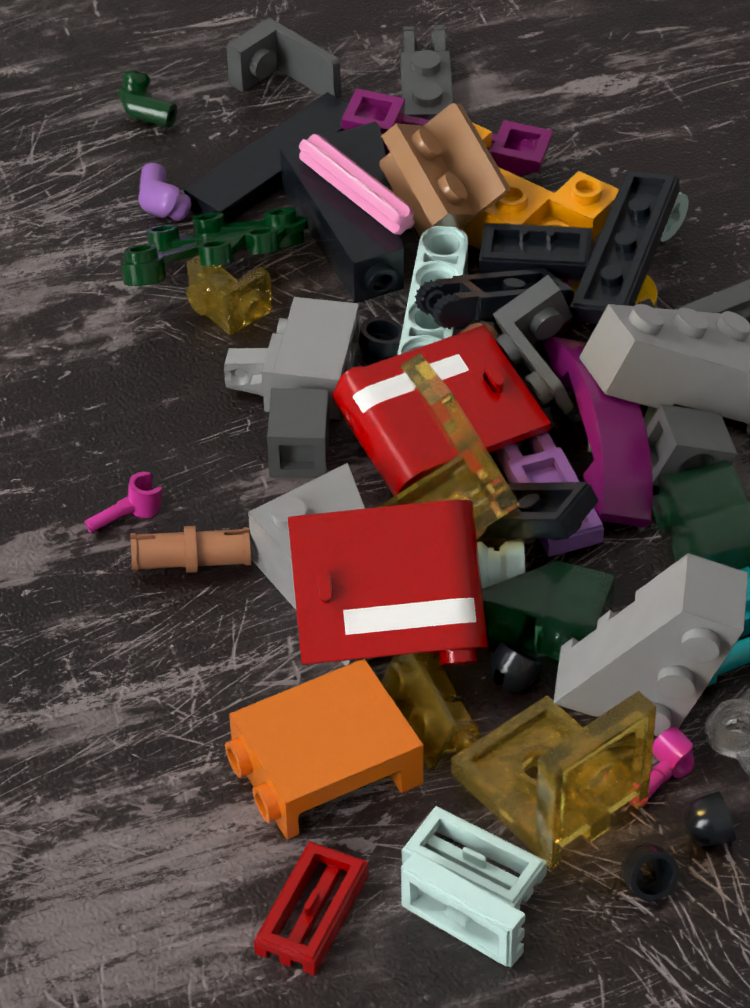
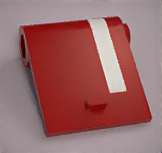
M485 325L366 367H353L342 374L332 395L334 403L399 505L423 503L432 498L445 485L450 467L549 431L551 427L550 420Z
M444 500L288 517L302 665L426 653L427 655H439L440 666H453L477 662L476 651L488 649L473 501Z

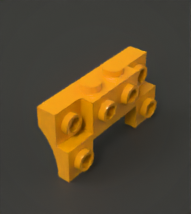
M473 123L489 150L492 147V131ZM499 168L510 187L509 193L461 230L467 235L468 244L477 249H481L484 223L592 228L593 244L604 227L619 189L578 171L554 193Z

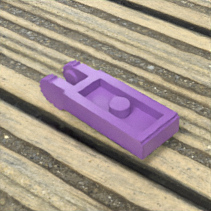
M547 431L528 438L529 448L533 453L531 455L522 456L516 443L496 450L498 460L509 483L580 482L562 448H556ZM593 508L582 521L580 529L568 539H538L547 556L551 557L603 543L604 528Z

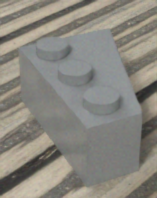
M608 304L579 357L604 394L656 409L661 404L673 406L675 403L697 410L721 413L722 417L746 423V431L750 434V323L744 317L730 311L710 313L698 312L690 308H680L679 310L652 308L645 304H636L635 306Z
M348 463L248 512L252 561L295 610L296 601L288 517L365 509ZM358 660L341 661V662L346 666V665H349V664H351V663H354V662H356V661H358Z
M689 553L637 590L635 601L618 614L610 610L598 619L597 629L584 639L578 641L572 638L561 646L553 704L626 726L646 735L658 737L669 728H679L744 631L748 573Z

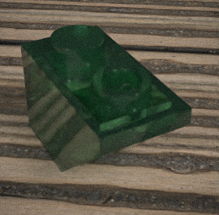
M554 561L482 589L487 641L499 645L501 640H505L526 651L549 656L559 661L562 645L572 638L578 641L584 639L597 629L598 619L610 610L612 611L615 575Z

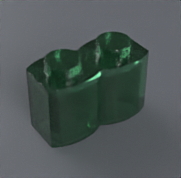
M723 460L659 476V495L652 497V509L658 527L661 530L668 529L673 538L672 546L676 562L689 553L738 570L750 567V501L747 500L742 484L730 463Z

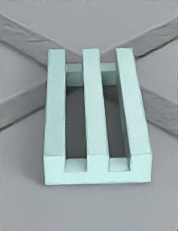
M435 806L402 849V864L416 851L520 910V903L522 901L527 902L531 897L534 884L536 882L540 884L547 871V861ZM438 832L466 847L461 849L433 834ZM486 857L521 875L516 877L486 862Z
M416 851L401 866L402 907L502 965L510 968L524 952V944L521 943V940L524 938L525 929L521 926L525 922V913Z

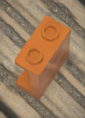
M365 658L229 713L231 741L225 743V751L229 763L239 778L247 775L253 785V797L260 815L267 823L275 821L287 840L299 835L298 817L302 812L386 776L391 777L401 793L424 784L423 744Z

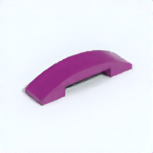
M356 88L341 119V127L347 130L376 121L380 126L382 135L396 123L424 126L430 120L404 115V98ZM503 120L498 134H492V147L488 151L499 168L517 176L540 171L553 138V131ZM383 141L385 155H388L390 151Z
M553 336L548 338L544 344L552 371L564 387L573 388L594 457V461L583 476L585 482L591 485L599 501L594 506L596 513L601 521L647 527L652 521L653 477L649 441L639 404L604 394L579 359L587 344L586 342Z

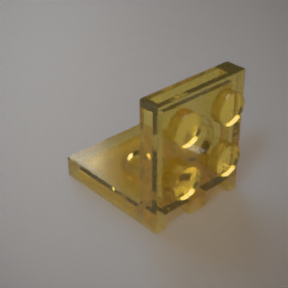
M421 353L400 366L456 457L378 507L444 500L473 501L476 536L479 538L486 531L488 525L520 506L453 393Z
M637 691L585 727L577 723L559 705L553 704L554 701L547 695L451 758V774L537 857L547 861V866L552 870L561 863L563 846L580 835L591 843L610 830V817L617 809L630 802L639 810L648 803L657 706L640 691ZM533 766L538 767V779L529 777L525 771Z

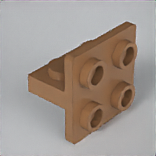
M450 104L424 126L396 123L381 135L390 153L380 160L379 166L395 194L414 209V227L420 237L424 231L434 226L464 228L510 191L508 183L461 104Z

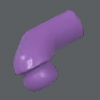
M157 163L146 164L141 170L139 204L141 208L148 214L156 217L165 218L169 216L174 221L183 220L191 208L190 197L184 193H179L178 187L166 183L167 173L162 165Z

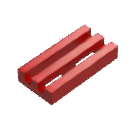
M309 841L254 939L255 954L267 958L271 952L278 955L279 963L289 967L292 966L294 961L303 964V972L315 976L369 876L368 861ZM319 862L327 864L287 939L279 936ZM343 870L347 871L309 945H303Z

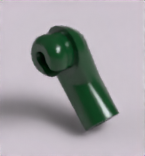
M135 70L125 72L123 75V86H119L118 95L126 113L132 118L171 128L176 120L177 105L152 98L150 91H148L150 77L147 73Z

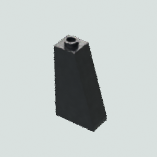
M376 121L322 136L392 191L391 185L379 166L380 160L386 155L380 126ZM300 143L280 148L282 189L300 216L307 217V229L353 302L358 303L404 289V250L401 235L393 234L301 161L299 158L301 152L299 149Z

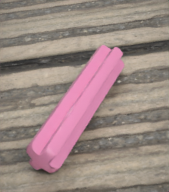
M312 134L308 140L303 139L300 142L299 149L301 152L299 158L301 161L393 234L401 235L406 229H411L414 226L415 221L413 217L415 211L410 205L318 134Z

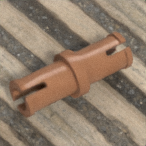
M184 526V532L130 533L132 571H138V569L185 567L186 573L198 572V566L251 565L249 527L234 530L196 531L195 526Z

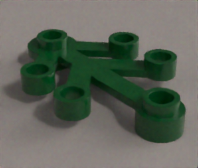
M277 208L266 211L264 213L265 220L225 223L223 213L200 214L192 218L195 233L192 235H179L178 226L173 224L151 227L146 230L148 244L136 245L124 250L125 258L121 260L123 282L127 286H145L161 282L167 277L165 264L199 255L201 266L215 267L226 265L233 261L232 256L245 243L247 245V252L250 254L270 253L279 248L301 244L305 241L304 230L308 228L307 217L296 215L294 208Z

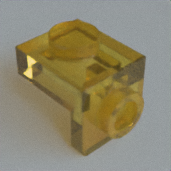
M199 255L187 262L189 286L186 293L191 306L198 314L206 315L227 334L232 335L247 325L260 320L272 310L270 274L262 267L237 280L221 266H201Z

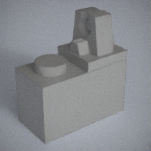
M294 297L288 319H279L277 332L272 333L268 348H229L224 363L226 388L263 396L264 412H269L271 388L328 389L329 419L341 420L342 414L334 403L332 395L342 374L355 366L359 351V303Z

